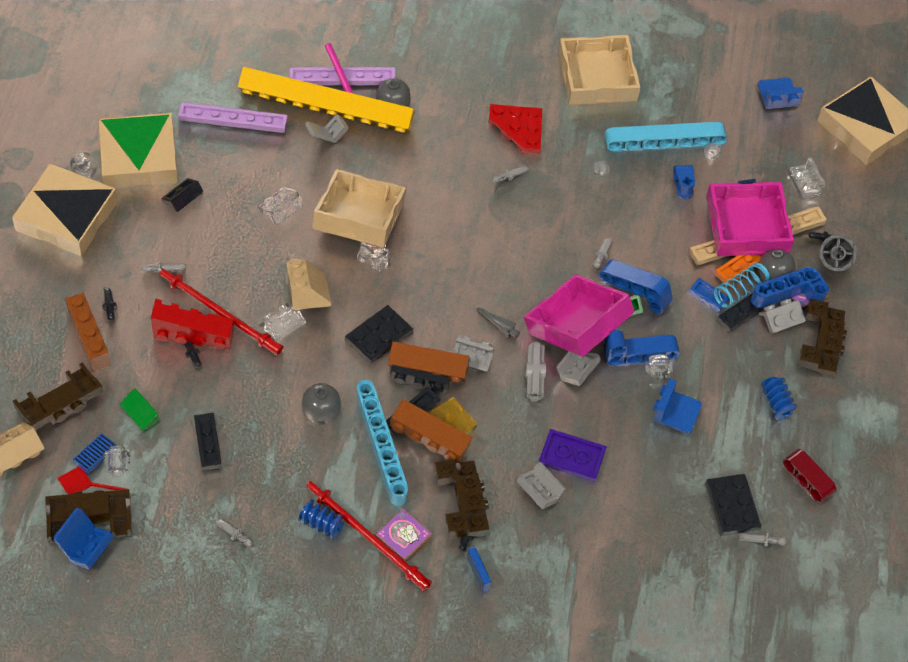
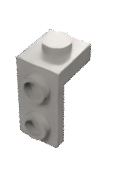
M337 114L325 127L309 121L305 123L308 133L312 137L321 138L324 141L336 143L349 129L343 118Z

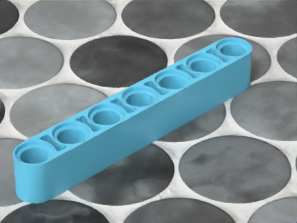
M721 122L613 127L605 131L607 149L610 151L718 146L727 141L724 124Z
M362 380L357 384V402L389 500L393 505L401 506L407 502L408 485L375 387L371 381ZM395 492H402L403 494L398 495Z

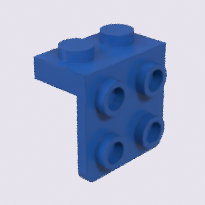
M790 78L760 80L758 82V88L766 109L800 105L804 93L802 87L794 88Z
M669 379L667 385L663 384L659 393L662 396L661 400L657 399L654 404L653 411H656L653 421L690 434L702 403L675 392L674 389L677 381Z
M76 508L56 533L54 541L72 564L91 569L114 536L109 531L96 528L84 511Z

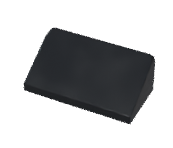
M187 178L163 196L161 200L171 209L179 212L202 194L203 189L199 181Z

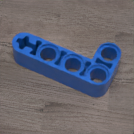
M613 259L609 260L599 272V278L604 283L647 298L650 310L656 314H662L672 301L670 283L662 276Z
M806 267L757 284L751 296V303L756 307L762 308L800 294H804L808 301L810 298L824 301L829 292V287L815 268Z
M614 330L605 338L604 342L607 364L611 366L667 361L680 356L677 339L674 335L624 339L621 330Z

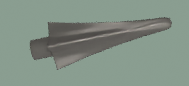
M480 307L477 308V311L495 325L507 339L511 335L518 338L520 332L515 329L516 323L496 316Z

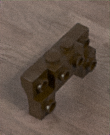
M810 298L805 320L818 322L820 325L818 327L816 346L802 345L798 366L817 371L825 377L834 379L839 356H843L845 349L842 341H845L847 330H844L846 311L828 307L829 302Z
M83 362L79 364L80 369L72 374L69 370L65 372L68 382L37 398L38 401L31 392H28V398L20 403L17 399L13 400L14 407L19 415L30 426L34 427L35 431L48 423H51L53 426L56 423L63 422L68 416L82 411L87 406V401L103 393L102 385L90 373Z
M455 459L435 462L438 486L454 483L459 512L445 514L449 538L489 536V525L486 516L489 504L488 499L483 497L485 492L484 481L479 479L475 461L455 463Z
M129 489L116 491L97 490L92 493L75 492L67 495L45 496L48 543L55 542L54 536L76 508L82 509L93 524L110 523V532L114 537L132 536Z

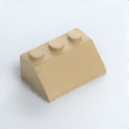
M305 259L286 261L287 280L293 310L331 306L325 273Z
M22 422L0 434V476L4 474L5 470L20 466L23 460L34 458L40 454L41 450L45 449L34 427Z

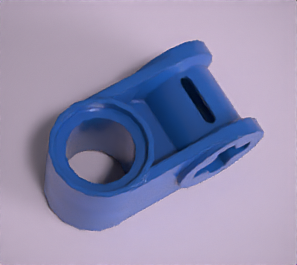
M676 165L673 168V176L677 194L683 199H689L693 196V187L696 182L693 165Z

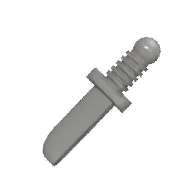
M525 166L511 171L505 169L502 174L493 178V182L512 181L513 177L530 170Z
M605 239L600 250L595 251L596 259L593 264L595 268H599L603 260L608 259L607 251L612 239Z
M159 262L158 265H143L141 270L143 272L158 271L159 274L162 269L182 270L186 265H162Z
M218 519L215 522L217 526L231 535L230 539L232 541L238 540L246 545V547L253 545V541L243 534L244 530L242 528L237 530L222 519Z
M766 532L765 535L742 533L739 535V540L764 543V546L767 547L768 543L785 545L787 543L785 538L769 536V532Z

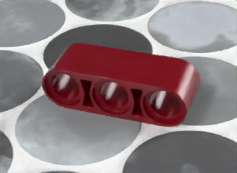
M797 449L783 459L785 469L815 501L821 503L837 491L835 483L804 450Z

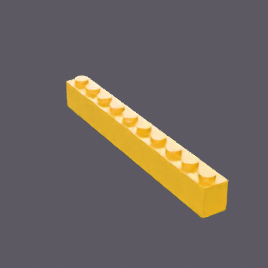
M247 67L242 68L238 88L246 95L252 96L254 93L258 94L259 98L269 100L270 97L276 99L278 103L286 104V102L293 103L292 106L303 108V106L310 107L309 110L314 112L323 110L327 111L326 114L330 116L339 114L343 115L344 119L354 121L355 118L361 120L360 122L366 125L375 123L378 124L377 127L388 129V127L395 128L396 132L404 134L405 131H411L415 115L414 108Z

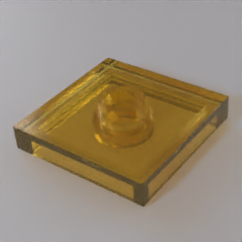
M454 397L428 412L466 434L477 428L476 422Z

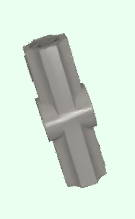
M538 342L529 344L527 349L528 359L525 370V379L527 380L526 398H529L531 401H538L543 399L544 381L546 377V364L544 363L545 346Z

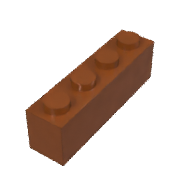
M80 293L65 298L69 316L92 372L111 366L109 352L85 294Z
M392 342L388 365L391 368L393 365L449 377L450 382L461 383V381H466L470 357L469 355Z
M404 399L390 420L389 426L394 431L404 433L412 441L422 443L432 452L440 453L446 460L455 459L456 463H460L472 441L471 436Z

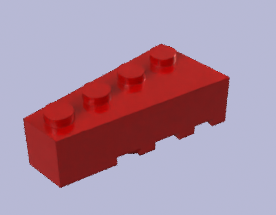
M155 298L151 314L154 339L172 341L179 344L192 342V344L200 347L210 346L217 349H230L234 334V319L208 313L206 316L197 309L191 308L190 311L180 309L178 304L165 305L162 304V300Z

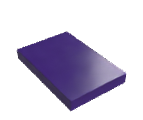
M550 429L539 462L545 467L596 482L607 446Z

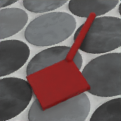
M80 467L57 478L67 494L82 492L91 486L115 491L128 490L127 488L91 482Z

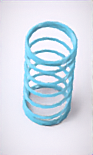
M754 263L748 269L735 275L734 278L729 279L726 283L717 286L714 289L716 301L719 304L722 301L720 288L730 298V305L724 303L722 305L724 308H730L733 305V301L739 302L740 297L745 298L747 292L753 293L755 286L748 277V271L751 272L752 277L757 283H762L754 273L753 268L761 269L768 281L770 276L765 266L760 263ZM747 271V277L742 275V273ZM737 276H740V281H738L735 278ZM741 276L747 278L752 285L753 290L751 292L747 291L742 284ZM733 280V286L728 284V282ZM734 280L741 284L745 290V296H741L735 289ZM727 285L731 286L738 294L737 301L733 300ZM717 289H718V291H719V297H720L721 301L719 300V298H718V296H717Z

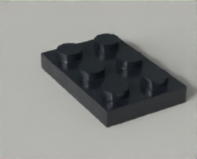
M387 305L345 336V341L371 365L391 350L392 342L400 343L413 333V328Z
M745 474L706 480V487L721 536L761 529V522Z

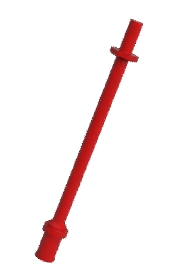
M165 269L160 271L159 275L171 282V289L180 288L220 316L234 319V325L256 339L259 347L266 348L275 356L280 355L284 346L273 340L271 335L259 333L184 283L181 274L175 277Z
M312 481L308 482L306 487L318 497L317 504L320 503L322 505L325 503L338 515L341 514L342 519L403 570L408 581L415 583L423 592L431 586L432 581L425 577L417 566H409L330 497V490L322 491Z

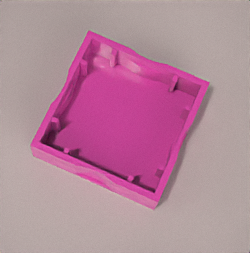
M758 182L752 184L720 183L709 185L706 199L717 256L763 255L772 249L791 252L794 237L790 219L786 213V200L782 182Z
M575 274L549 298L524 316V320L530 335L583 357L635 312L629 294L611 287L599 285L593 280Z

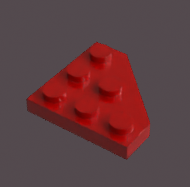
M490 104L489 123L498 127L501 130V134L509 141H513L521 152L540 154L542 108Z

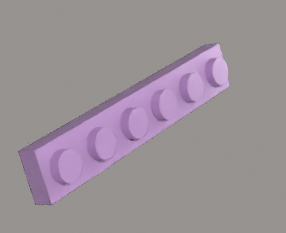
M334 67L289 68L290 78L316 85H342ZM342 67L350 85H379L386 79L395 78V67Z
M181 102L178 120L285 133L288 115Z

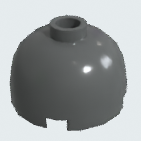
M389 78L379 84L376 91V99L407 107L411 100L410 89L401 79Z
M840 234L831 235L821 244L819 256L823 265L829 270L844 271L855 262L857 249L853 241L847 236Z
M781 249L767 251L761 256L759 261L768 270L769 280L796 270L794 258L789 252ZM758 268L759 277L763 281H767L763 271Z
M314 384L303 394L302 411L306 418L314 423H319V421L328 423L334 420L340 413L341 400L339 393L328 384Z

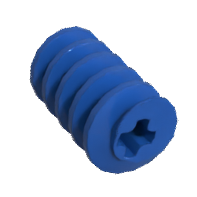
M770 377L762 381L761 387L766 395V399L769 401V406L772 408L775 419L783 420L793 413L797 405L792 404L794 398L789 397L791 395L790 391H786L788 385L784 384L785 378Z
M311 499L300 512L298 521L302 520L303 524H309V527L312 529L316 527V531H323V535H330V538L335 540L344 526V521L341 522L342 515L339 514L334 518L335 511L332 510L327 514L328 507L320 510L321 504L318 503L314 507V500Z

